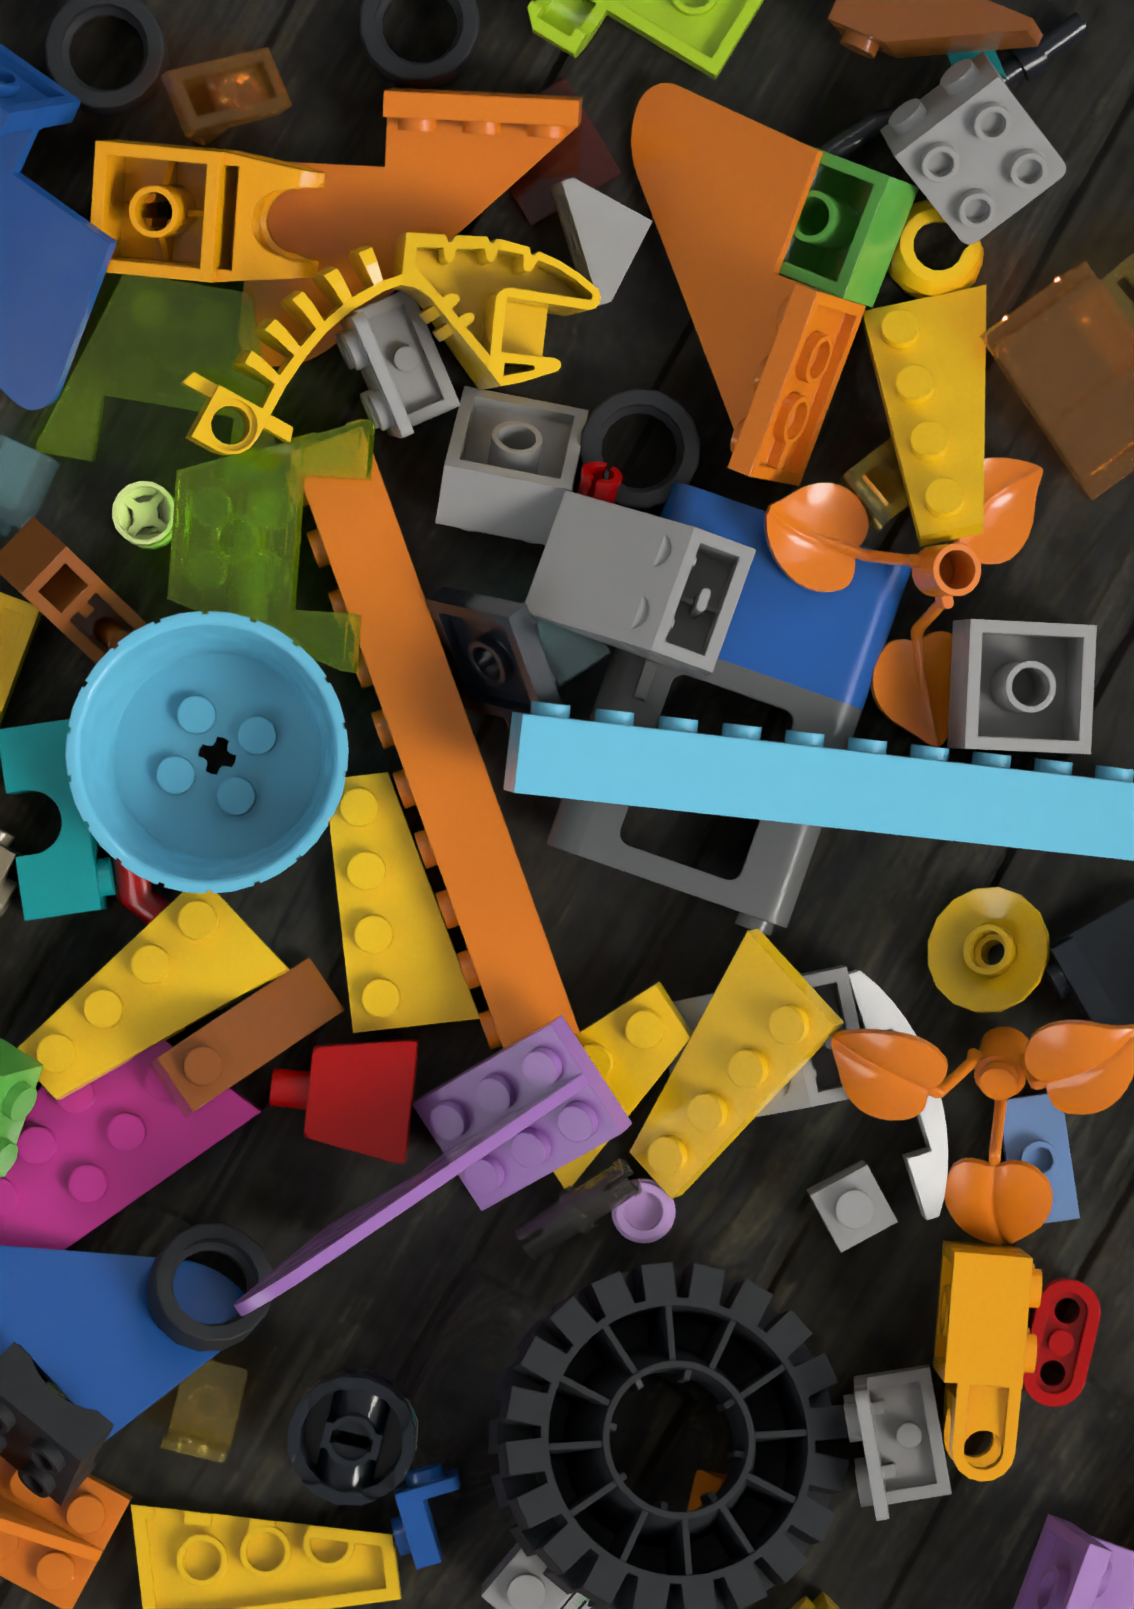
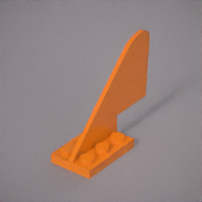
M672 83L657 84L643 94L635 111L631 134L633 163L734 428L730 442V450L733 454L727 468L749 477L799 486L866 308L865 305L842 299L779 275L823 152Z
M398 87L384 90L383 117H387L385 166L290 162L325 172L324 187L292 189L279 195L269 209V232L273 240L284 250L297 253L306 259L319 261L318 272L327 266L337 268L353 296L365 288L348 259L351 250L362 245L371 246L384 281L393 277L397 236L406 232L445 234L447 239L457 235L580 125L582 97ZM314 277L244 281L239 325V342L243 350H252L271 367L283 364L286 357L263 344L252 333L264 318H275L290 333L294 340L299 343L308 331L296 322L280 306V303L293 291H303L314 304L321 317H325L335 307L312 281ZM396 289L383 291L352 311L389 296ZM340 321L326 332L303 362L317 357L337 343L335 334L343 331Z
M0 1456V1576L61 1609H73L133 1496L90 1473L64 1504L60 1506L49 1496L42 1498L32 1493L21 1482L18 1470Z

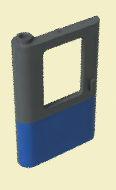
M674 482L660 517L694 526L756 549L713 673L702 679L614 647L589 720L594 721L596 708L635 713L634 726L656 728L672 681L677 676L686 675L784 709L792 718L790 730L825 734L823 747L847 750L848 738L854 737L870 690L875 665L888 639L911 568L866 562L855 558L854 576L850 584L844 589L833 592H815L805 589L786 576L774 560L765 537V511L691 485ZM862 545L859 546L864 549L873 550ZM561 799L546 845L738 911L735 924L751 930L759 929L763 934L771 936L775 924L785 928L788 927L822 826L759 820L739 876L732 880H726L625 844L621 839L620 831L629 805Z

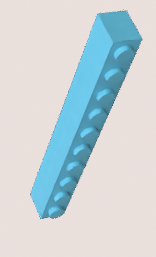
M536 701L531 702L530 714L512 712L503 789L513 793L1134 861L1133 769L1096 765L1095 778L1072 775V762L1038 758L1034 760L1033 771L1010 768V755L973 751L972 764L948 761L949 748L911 744L910 757L886 754L887 741L853 737L848 738L846 750L823 747L825 734L786 730L785 742L760 740L762 727L723 723L722 735L697 733L698 720L659 716L658 728L634 726L635 713L597 708L594 721L569 718L570 705Z

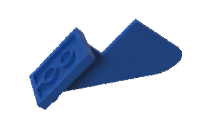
M0 44V388L20 407L28 410H38L52 405L62 392L117 241L20 173L38 131L45 127L72 123L81 100Z
M0 1245V1356L13 1342L18 1344L32 1356L35 1367L65 1400L86 1409L97 1410L114 1424L111 1433L105 1441L221 1352H198L178 1345L158 1328L148 1308L146 1286L153 1262L157 1257ZM184 1260L177 1267L173 1279L174 1297L180 1309L193 1320L204 1324H221L238 1314L233 1304L244 1295V1292L218 1271L200 1263Z

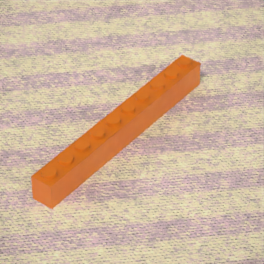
M363 427L295 451L291 455L296 469L285 472L287 481L298 509L310 505L318 529L307 532V536L319 569L331 565L339 589L328 592L339 626L344 628L352 625L361 649L350 652L362 689L374 685L382 709L372 712L371 715L383 748L395 745L403 769L392 774L404 808L407 809L417 805L425 829L415 832L414 836L426 869L438 865L446 886V890L435 893L448 929L460 926L468 950L457 953L469 989L481 986L489 1010L478 1015L490 1049L492 1050L503 1046L504 1049L560 1015L563 1016L574 1035L580 1033L578 1024L365 429Z

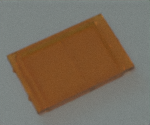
M1082 260L1063 275L1057 276L1052 283L1013 312L1004 315L1001 321L980 335V338L1087 497L1093 501L1134 471V328L1105 284L1096 277L1088 263Z

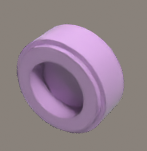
M636 1178L626 1182L616 1192L612 1201V1218L617 1230L625 1238L633 1242H654L662 1238L673 1225L675 1219L674 1200L663 1191L654 1179Z

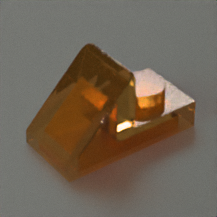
M268 47L169 70L161 75L185 136L200 145L209 144L230 127L278 116L292 106Z

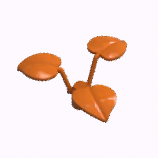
M1012 458L984 459L983 534L946 541V544L928 546L918 554L884 552L859 547L868 533V516L859 498L841 485L815 483L803 486L786 497L770 504L764 514L765 537L774 560L786 576L805 589L815 592H833L844 589L850 584L854 576L856 558L866 562L909 567L912 569V577L917 588L925 595L935 597V602L912 626L910 631L911 640L896 639L885 644L875 665L870 685L873 699L881 712L894 724L929 746L939 747L948 738L952 634L945 631H936L923 636L924 631L944 609L953 607V596L968 594L976 587L981 576V564H1000L1008 561L1024 546L1033 525L1036 495L1043 474V469L1036 464Z
M1060 1020L1038 1028L1029 1040L1017 1029L996 1027L986 1032L982 1037L979 1050L975 1048L969 1049L966 1060L946 1078L948 1069L946 1057L939 1048L921 1037L890 1030L851 1029L834 1032L831 1039L832 1051L845 1093L859 1110L878 1119L889 1121L906 1120L919 1115L926 1106L928 1095L934 1098L944 1097L966 1075L975 1069L974 1078L976 1084L986 1096L995 1099L989 1146V1162L976 1158H963L956 1161L947 1175L944 1199L950 1215L965 1232L980 1241L995 1245L1013 1244L1039 1229L1048 1219L1053 1201L1051 1184L1048 1178L1036 1166L1022 1160L1001 1162L1007 1100L1023 1089L1027 1078L1031 1088L1035 1090L1047 1089L1051 1103L1058 1110L1067 1114H1094L1107 1109L1119 1100L1134 1076V1024L1109 1025L1087 1020Z

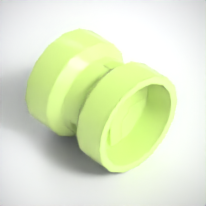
M138 481L127 485L118 493L113 503L112 519L115 528L131 544L142 549H157L166 546L176 537L181 527L182 514L178 502L164 487L154 482Z

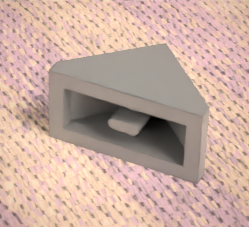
M575 178L550 185L575 271L599 289L601 295L599 305L611 302L652 220Z

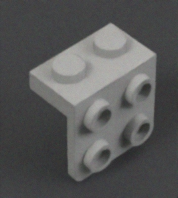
M983 51L972 60L963 59L951 66L943 74L937 87L920 100L914 98L899 106L890 116L889 124L880 130L894 157L958 238L965 244L978 242L1060 180L1066 172V165L1061 156L1009 90L1003 78Z
M398 291L351 311L340 320L343 331L335 334L338 348L349 370L353 368L357 371L361 370L369 390L360 393V398L374 429L380 427L382 431L386 430L388 435L398 438H404L413 434L412 426L461 406L429 328L419 316L421 309L418 302L403 291Z
M930 1365L854 1376V1393L843 1395L850 1443L863 1441L865 1457L854 1459L861 1507L874 1505L876 1521L890 1519L888 1504L952 1494Z

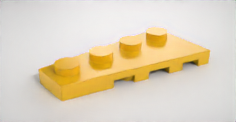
M986 285L865 310L862 316V324L919 546L922 547L983 534Z
M207 891L206 894L182 892L28 1037L18 1049L43 1064L38 1081L56 1100H61L129 1062L133 1057L152 1046L184 1031L186 1027L214 1011L221 1010L239 1000L253 989L285 974L290 969L219 893L212 894V891Z

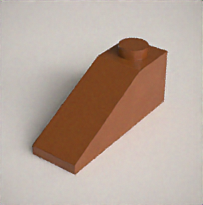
M836 0L828 16V20L842 35L841 45L857 54L872 59L875 58L877 51L895 58L1038 47L1043 37L1033 18L989 0Z
M32 517L1 549L0 574L96 664L111 648L115 650L119 646L117 644L119 641L133 631L147 625L138 614L36 518Z
M309 957L156 1058L150 1066L183 1115L188 1117L345 1009Z

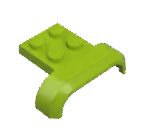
M532 0L527 10L533 33L574 58L579 56L608 15L698 71L716 80L764 0Z

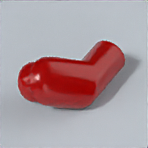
M113 858L112 866L117 899L123 906L148 925L171 903L152 888L150 881L137 876L122 866V861L118 858L116 860Z

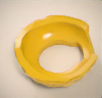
M928 200L912 204L888 267L890 277L904 292L916 299L971 288L976 282L984 256V250L979 240L974 244H968V247L964 249L958 262L953 267L943 271L925 267L917 259L914 252V238L917 231L924 225L933 222L946 223Z

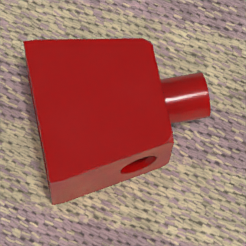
M399 1039L316 1045L313 1047L311 1071L273 1069L270 1106L306 1110L305 1138L389 1162L405 1164L408 1154L419 1040Z

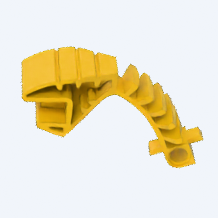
M411 232L397 236L393 277L384 281L373 248L368 245H362L351 250L348 259L365 289L352 296L339 270L335 267L327 266L316 273L312 280L335 307L325 317H321L314 304L303 291H293L280 303V306L308 331L299 343L294 340L290 333L275 318H264L252 333L254 337L286 357L277 372L252 350H241L233 362L232 369L267 386L258 406L195 372L190 373L180 383L206 398L185 438L218 455H233L246 451L255 443L262 430L285 443H290L293 427L271 415L285 387L303 360L327 331L353 309L383 291L389 289L400 290L416 300L423 309L419 316L425 324L432 322L435 327L432 333L439 342L443 340L446 342L478 389L484 390L524 382L558 371L561 367V362L558 359L542 357L547 313L568 316L595 309L600 304L601 295L599 289L580 273L540 251L531 254L530 247L503 239L489 241L487 236L455 235L447 239L445 234ZM223 407L235 409L244 421L243 435L232 445L220 442L212 432L211 422L213 416Z

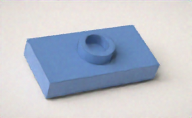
M1047 1092L1009 1098L1007 1100L1002 1140L1005 1161L1022 1160L1036 1166L1048 1178L1052 1187L1053 1201L1048 1219L1043 1224L1079 1219L1080 1215L1065 1113L1053 1106Z

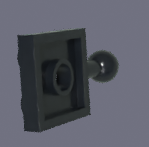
M444 586L425 599L465 708L503 717L510 733L512 712L530 714L532 701L562 704L557 691V678L548 665L538 637V624L529 611L527 604Z

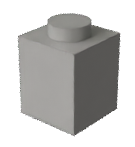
M863 1160L806 1189L840 1252L898 1222L868 1165Z

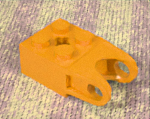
M129 140L95 141L90 223L117 241L106 273L209 283L314 277L318 273L319 261L306 259L297 253L281 248L273 240L269 232L268 213L274 200L288 190L305 187H324L325 172L237 150ZM169 201V204H171L172 218L168 222L167 217L158 216L157 207L159 202Z
M943 1240L933 1368L943 1382H945L942 1422L943 1446L954 1461L957 1469L966 1477L980 1482L992 1481L1005 1474L1012 1465L1015 1456L1024 1373H1034L1036 1366L1037 1335L1030 1334V1329L1027 1326L1029 1308H1039L1042 1270L1035 1269L1033 1258L1017 1246ZM982 1430L992 1432L991 1443L984 1452L978 1455L964 1453L965 1442L971 1434Z

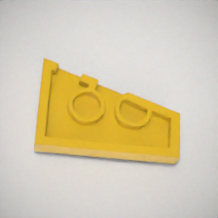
M660 981L589 1025L580 1033L575 1034V1036L627 1116H629L685 1047L693 1032ZM608 1141L553 1171L566 1192L572 1188Z

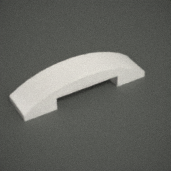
M855 969L848 972L855 1008L862 1029H889L890 1031L916 1036L901 1011L875 982L860 970ZM928 1095L924 1110L917 1115L926 1147L902 1155L921 1215L926 1220L940 1216L948 1175V1138L941 1098H934Z

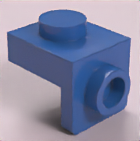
M441 1463L426 1465L407 1472L405 1476L407 1483L398 1485L395 1491V1499L400 1512V1516L391 1518L395 1541L401 1556L412 1553L416 1569L440 1563L443 1555L428 1498L458 1490L461 1486L458 1468L444 1472Z

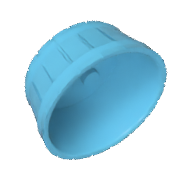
M202 611L179 613L160 619L161 622L157 624L153 621L133 631L117 643L119 646L115 650L111 648L95 665L85 680L88 683L85 688L81 687L76 698L68 724L71 730L70 734L67 733L65 751L67 776H71L72 782H69L74 803L83 821L88 822V830L99 845L115 860L117 858L121 860L122 866L158 885L160 882L165 884L164 887L182 892L206 894L207 891H212V894L233 892L251 887L259 881L262 883L297 862L296 859L303 856L318 841L340 802L346 780L345 774L348 767L349 753L347 729L344 726L345 719L340 702L331 683L326 681L325 678L327 676L316 661L300 645L295 646L293 644L294 640L278 629L256 620V622H252L250 617L218 611H208V614H202ZM217 737H221L229 741L227 751L236 755V760L233 767L222 766L216 775L206 771L208 761L199 756V751L203 744L213 746Z

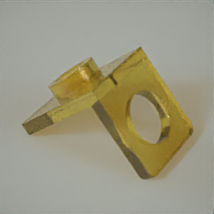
M209 1360L182 1381L179 1385L170 1427L163 1437L161 1448L216 1462H224L230 1452L248 1371L243 1367Z

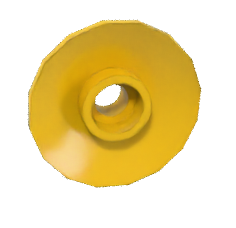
M1000 887L976 888L953 899L937 917L928 939V967L936 987L953 1004L976 1013L1002 1012L1024 1001L1041 982L1049 961V933L1041 913L1022 895ZM996 944H1002L1004 947L1002 960L995 965H990L988 961L989 950Z

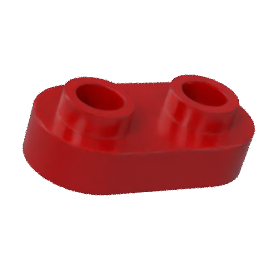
M1058 1278L1050 1281L1042 1288L1039 1308H1033L1029 1329L1030 1334L1037 1335L1036 1366L1034 1373H1024L1023 1387L1035 1401L1045 1406L1058 1407L1072 1402L1079 1396L1086 1382L1100 1322L1101 1308L1095 1293L1079 1280ZM1071 1298L1077 1305L1075 1316L1067 1321L1058 1320L1054 1312L1056 1304L1061 1299ZM1051 1360L1060 1362L1062 1365L1061 1377L1053 1383L1042 1381L1040 1377L1042 1365Z

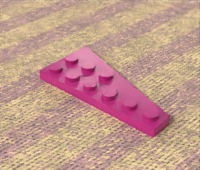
M169 1040L161 1041L136 1055L129 1062L61 1100H56L42 1085L37 1092L34 1107L25 1118L17 1142L18 1155L16 1161L6 1176L0 1178V1245L65 1250L263 1110L230 1087L188 1117H185L150 1066L156 1058L175 1046Z

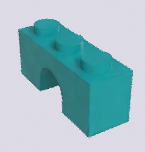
M70 719L0 729V756L6 793L15 795L42 792L56 803L62 818L60 834L50 848L41 853L15 857L25 921L108 909L106 896L116 895L111 857H100L99 843L88 830V822L83 821L74 803L69 782L72 781L71 776H67L65 757L67 733L70 734L71 727H68Z

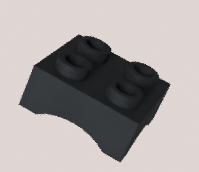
M13 1342L0 1356V1456L18 1470L21 1482L32 1493L42 1498L49 1496L62 1506L94 1470L97 1464L94 1460L96 1454L111 1433L114 1424L97 1410L86 1409L72 1404L55 1393L39 1375L32 1356Z

